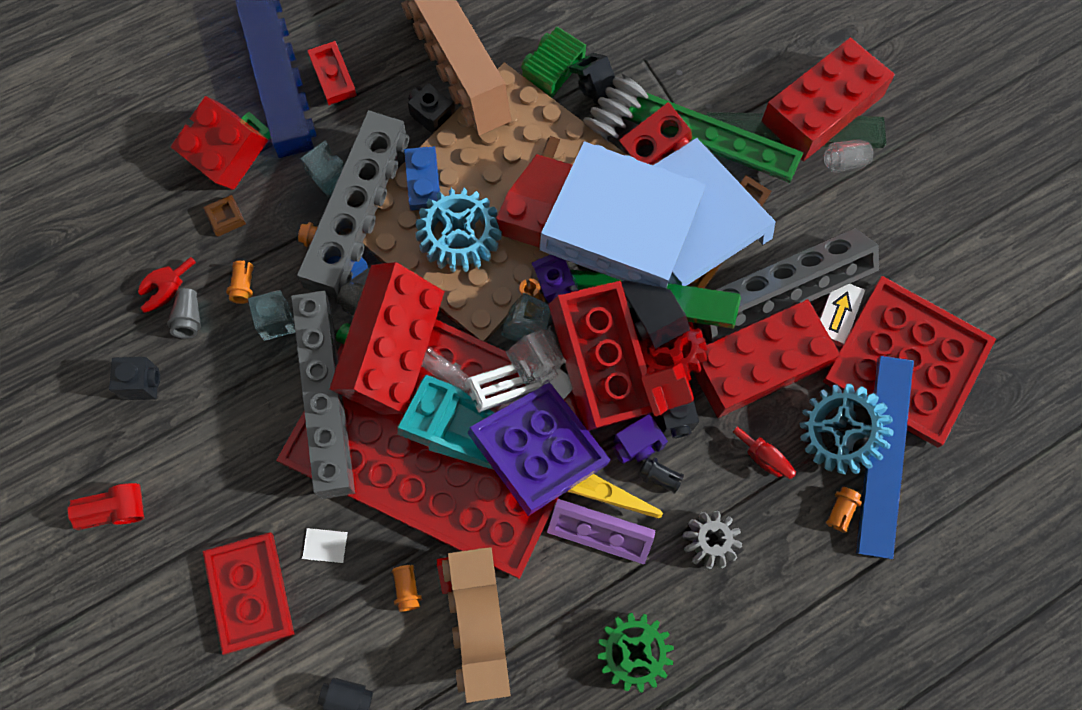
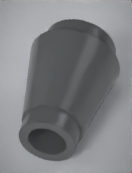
M182 288L177 291V296L167 322L171 335L184 339L193 338L197 335V331L200 330L201 322L196 291L188 288Z

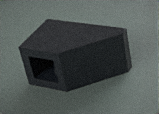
M627 280L621 282L630 314L634 313L638 320L634 323V326L643 341L649 338L653 347L657 348L690 330L686 314L670 289Z

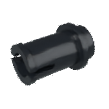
M647 457L639 472V476L644 478V482L647 483L649 480L671 491L673 494L679 489L681 485L679 481H682L684 474L658 463L657 458L652 460Z

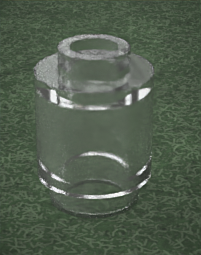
M861 139L831 143L824 153L825 165L833 173L863 169L866 165H870L873 160L871 144Z

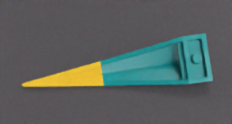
M425 375L398 426L397 435L428 446L429 451L493 469L467 433L471 426L494 414V412L490 409L478 412L476 408L477 401L472 400L471 396L460 388ZM595 474L568 490V492L655 518H661L663 515L660 509Z

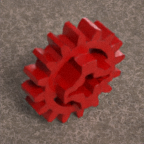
M688 322L689 331L657 348L653 347L649 338L639 341L648 373L680 362L683 364L688 381L691 380L690 372L692 370L700 373L701 366L699 362L707 361L705 351L708 350L700 328L694 330L693 323Z

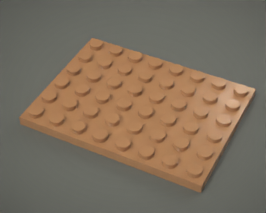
M505 62L497 70L506 84L511 122L479 136L473 125L467 126L461 113V109H463L461 105L419 147L435 146L439 188L445 197L449 196L451 188L454 189L455 194H461L462 189L465 188L468 196L477 191L480 200L488 198L490 207L497 209V215L510 188L535 155H542L547 139L550 136L560 139L553 159L572 165L584 141L593 145L603 146L607 150L619 154H625L611 142L605 140L600 134L586 126L582 120ZM404 162L397 169L394 179L388 180L385 202L376 209L374 214L376 216L375 225L370 234L366 233L363 241L364 248L383 264L397 262L445 291L439 310L469 335L487 342L520 306L522 295L519 286L521 282L526 279L527 287L530 286L529 278L539 282L532 262L550 254L540 251L538 247L502 236L499 241H496L498 243L497 251H490L491 259L486 261L480 258L481 266L479 269L471 263L468 264L469 270L467 272L463 271L462 266H457L456 271L453 273L450 271L449 264L440 269L437 265V260L430 263L427 260V253L420 251L419 245L421 242L416 239V233L419 231L416 229V221L421 219L420 210L410 211L406 163ZM480 220L475 223L476 228L473 229L478 240L485 230ZM440 221L436 224L433 231L437 241L442 237L441 233L444 231L443 224ZM347 228L343 229V231L346 234H349L352 231V229Z

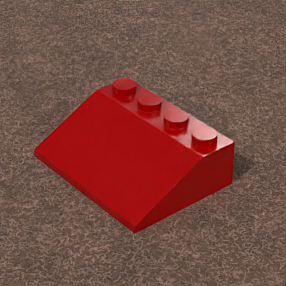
M538 154L535 155L508 191L496 217L502 236L540 248L541 232L569 175L572 164Z

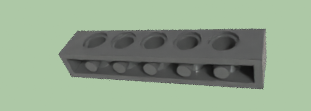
M368 110L297 274L303 288L315 292L325 291L328 296L340 299L343 290L349 288L353 276L351 270L354 262H359L363 255V241L366 233L370 234L374 228L376 209L385 202L388 180L394 179L398 169V156L400 152L404 153V149L408 146L409 135L406 134L404 121ZM377 149H386L381 153H374ZM366 175H374L370 180L362 179ZM354 202H364L359 207H350ZM343 229H352L348 235H338ZM333 256L341 257L340 260L334 264L326 263L327 260Z
M854 228L716 289L717 291L738 293L741 296L734 329L700 323L694 324L713 343L807 299L809 301L817 299L879 271V245Z
M325 291L292 295L313 490L320 499L355 494L344 400L342 395L329 390L339 362L332 305Z

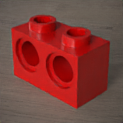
M668 102L619 141L628 156L653 166L690 143L689 140L692 139V132ZM674 126L679 131L674 137L666 138L662 135L666 127ZM644 145H650L654 148L652 154L647 157L638 155V150Z

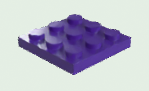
M550 382L471 426L467 433L528 516L598 472L610 462V458Z

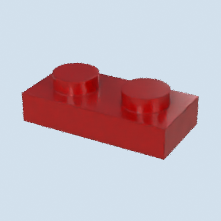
M336 41L307 50L328 105L357 96Z

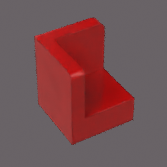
M682 362L651 371L641 377L654 416L662 415L668 409L694 401Z

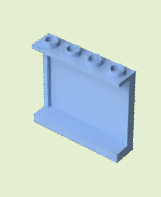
M698 138L653 165L683 177H691L697 182L706 184L700 204L671 273L669 284L687 286L754 241L758 240L763 245L773 238L775 220Z
M584 141L541 232L540 251L621 281L627 280L667 288L671 273L700 204L706 184L697 182L691 177H683L669 172L662 167L652 166L638 161L631 156H624L607 150L603 146L593 145Z

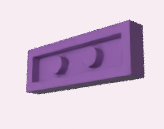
M557 499L547 533L645 564L656 530Z

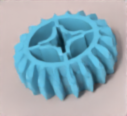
M451 188L449 196L446 197L441 192H438L437 202L428 198V209L421 208L419 212L421 219L416 221V229L419 230L416 233V239L421 242L419 245L420 251L427 253V260L430 263L437 260V265L440 269L449 264L450 271L453 273L456 271L457 266H462L463 271L467 272L469 270L468 264L471 263L479 269L481 266L480 258L489 261L491 259L490 251L496 252L498 249L496 241L501 239L502 232L499 230L496 220L497 209L490 207L488 198L480 200L477 191L468 196L465 188L462 189L461 194H455L454 189ZM480 220L485 230L478 240L473 229L476 228L475 223ZM440 221L443 224L444 231L441 233L442 237L437 241L433 231L436 224Z
M846 384L842 393L838 385H833V395H829L825 390H821L820 396L823 400L818 402L814 398L810 399L811 405L815 407L814 410H803V414L810 419L809 421L799 423L802 429L809 430V432L800 436L803 442H811L807 445L805 451L808 454L816 453L813 461L817 464L825 461L824 468L828 471H832L837 465L838 473L846 474L849 464L851 471L857 474L860 472V462L867 469L872 468L873 465L869 458L873 456L881 461L883 456L877 451L878 448L889 449L891 446L887 441L883 440V436L890 437L894 434L892 429L883 427L893 422L890 415H882L888 407L885 403L876 404L879 397L875 393L867 396V389L862 386L855 392L853 385ZM854 404L867 409L871 417L872 426L856 421V412L853 411ZM839 406L838 414L833 419L824 420L829 412ZM847 423L850 424L853 428H857L847 430L845 432V435L842 434L840 431L836 430L846 427ZM821 432L835 436L838 454L831 453L825 447ZM869 438L861 449L849 454V451H853L854 443L858 439Z

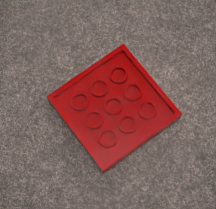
M881 276L854 322L847 339L839 350L840 356L831 364L822 382L830 387L838 385L842 393L846 384L853 385L855 392L862 386L867 389L868 396L874 393L877 358L879 356L913 360L907 431L939 448L944 445L996 338Z

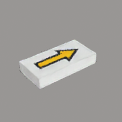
M852 284L845 285L828 293L819 317L833 343L839 347L844 344L851 331L865 292L864 289Z

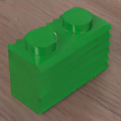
M555 27L551 34L546 33L542 37L537 51L534 54L529 53L525 57L521 65L522 76L553 98L572 73L569 66L585 58L586 44L561 28Z

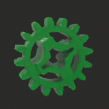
M628 613L626 623H623L619 617L615 618L614 624L616 628L612 629L606 626L603 630L608 635L607 640L599 639L597 644L605 648L603 653L596 655L597 659L605 660L607 664L601 669V672L608 673L611 671L613 673L610 680L612 685L622 680L624 691H629L631 685L635 684L637 692H643L644 683L646 682L651 688H656L655 677L658 676L666 679L668 675L662 668L664 665H673L674 662L666 657V652L674 650V646L665 645L663 641L670 634L668 631L659 634L657 629L660 622L656 620L650 625L647 624L646 614H642L639 621H635L633 613ZM629 628L642 630L637 637L629 638L622 633L623 630ZM653 640L657 645V660L652 656L650 644L653 642ZM613 644L619 649L620 661L617 663V666L612 657ZM639 644L641 646L639 653L643 656L644 660L633 659L630 661L628 657L631 652L627 649L626 645L636 646ZM634 667H641L649 672L641 677L627 676Z

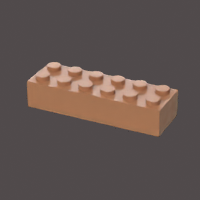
M405 0L402 2L401 6L408 20L413 18L415 22L413 23V28L418 39L426 41L424 46L430 60L437 61L438 65H436L441 80L443 83L449 82L450 87L448 89L453 101H455V104L460 103L462 105L461 113L467 126L473 125L480 136L511 122L506 84L456 0Z

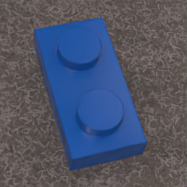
M433 146L404 149L410 211L420 210L421 208L428 209V198L437 202V194L440 192L436 148Z

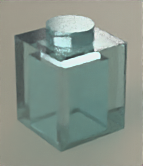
M281 290L248 298L255 329L264 341L295 332L289 304Z

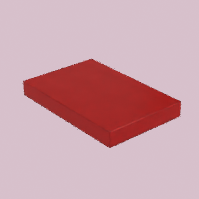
M273 533L262 534L202 551L222 655L295 635Z

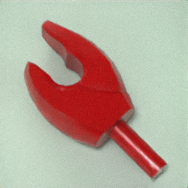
M190 257L175 270L170 266H166L149 273L141 282L138 293L139 295H145L158 287V292L141 306V310L146 313L168 303L183 282L179 276L192 267L196 261Z
M738 426L735 428L733 433L750 447L747 453L761 468L776 477L783 475L788 479H792L796 475L792 465L777 448L766 443L760 437L755 441Z

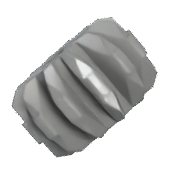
M714 511L711 519L706 512H701L699 514V522L694 519L688 522L692 531L683 533L684 539L693 542L684 547L685 552L696 551L697 554L692 559L694 564L705 558L704 567L707 570L712 569L714 561L719 569L725 568L726 559L731 562L737 559L736 553L732 549H740L742 547L740 541L733 539V537L741 533L740 529H729L728 526L733 521L731 517H727L723 522H720L721 515L719 511ZM715 534L718 537L715 543H719V545L716 544L710 547L706 543L709 538L705 537V535Z

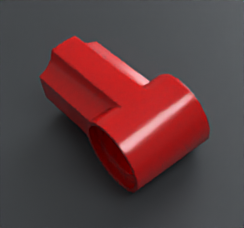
M137 483L120 484L110 487L106 493L70 500L68 517L73 529L82 530L110 523L123 525L143 520L144 510L141 485Z

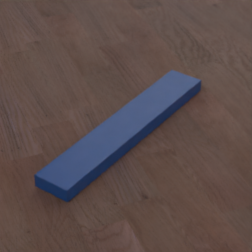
M879 356L877 358L874 393L879 399L876 404L885 403L888 407L882 415H890L893 422L883 427L892 429L894 434L890 437L883 436V440L891 445L889 449L878 448L877 451L882 454L883 459L879 461L871 456L869 460L872 462L873 467L870 469L865 467L856 554L893 559L913 360Z

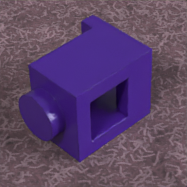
M550 254L532 262L548 303L553 301L558 295L579 291L567 260Z
M648 414L617 433L613 440L615 446L612 448L622 464L625 462L629 463L635 458L639 463L655 452L653 447L658 452L664 449L668 440L651 415Z

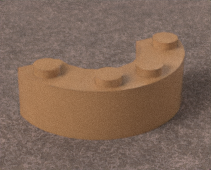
M492 547L448 553L449 559L442 560L444 581H451L453 591L448 592L450 613H457L459 627H452L454 648H461L462 669L456 670L458 693L465 692L466 703L511 696Z

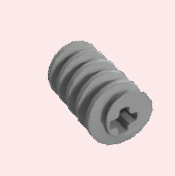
M621 74L623 79L619 77L613 79L616 89L607 87L605 90L609 99L604 97L598 99L602 109L592 107L590 112L594 119L585 117L583 120L586 126L600 134L607 141L608 136L619 137L614 129L616 126L626 128L622 120L623 116L630 119L634 117L629 110L631 106L637 109L641 108L636 98L638 96L645 99L648 98L645 90L624 74Z

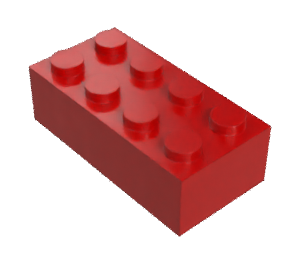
M850 37L771 99L767 104L761 124L785 146L803 152L801 160L804 162L885 95L895 74Z
M397 262L371 265L329 390L380 414H405L409 407L445 291Z
M621 281L558 295L548 305L581 421L585 428L589 431L652 413L653 411L641 377L648 374Z
M809 299L708 344V350L705 351L707 361L699 362L701 366L700 373L695 371L693 373L717 418H720L829 367L840 356V353Z

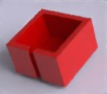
M205 96L190 117V120L194 122L193 125L186 124L171 145V148L212 181L234 190L269 140L225 105Z

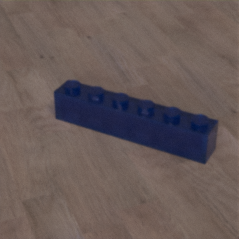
M236 0L271 140L278 157L282 158L313 150L312 137H316L317 134L312 118L306 119L305 112L310 111L305 92L299 93L298 86L303 85L298 67L292 68L291 61H295L296 57L291 42H285L284 37L290 35L285 18L279 19L278 16L279 12H283L280 0Z

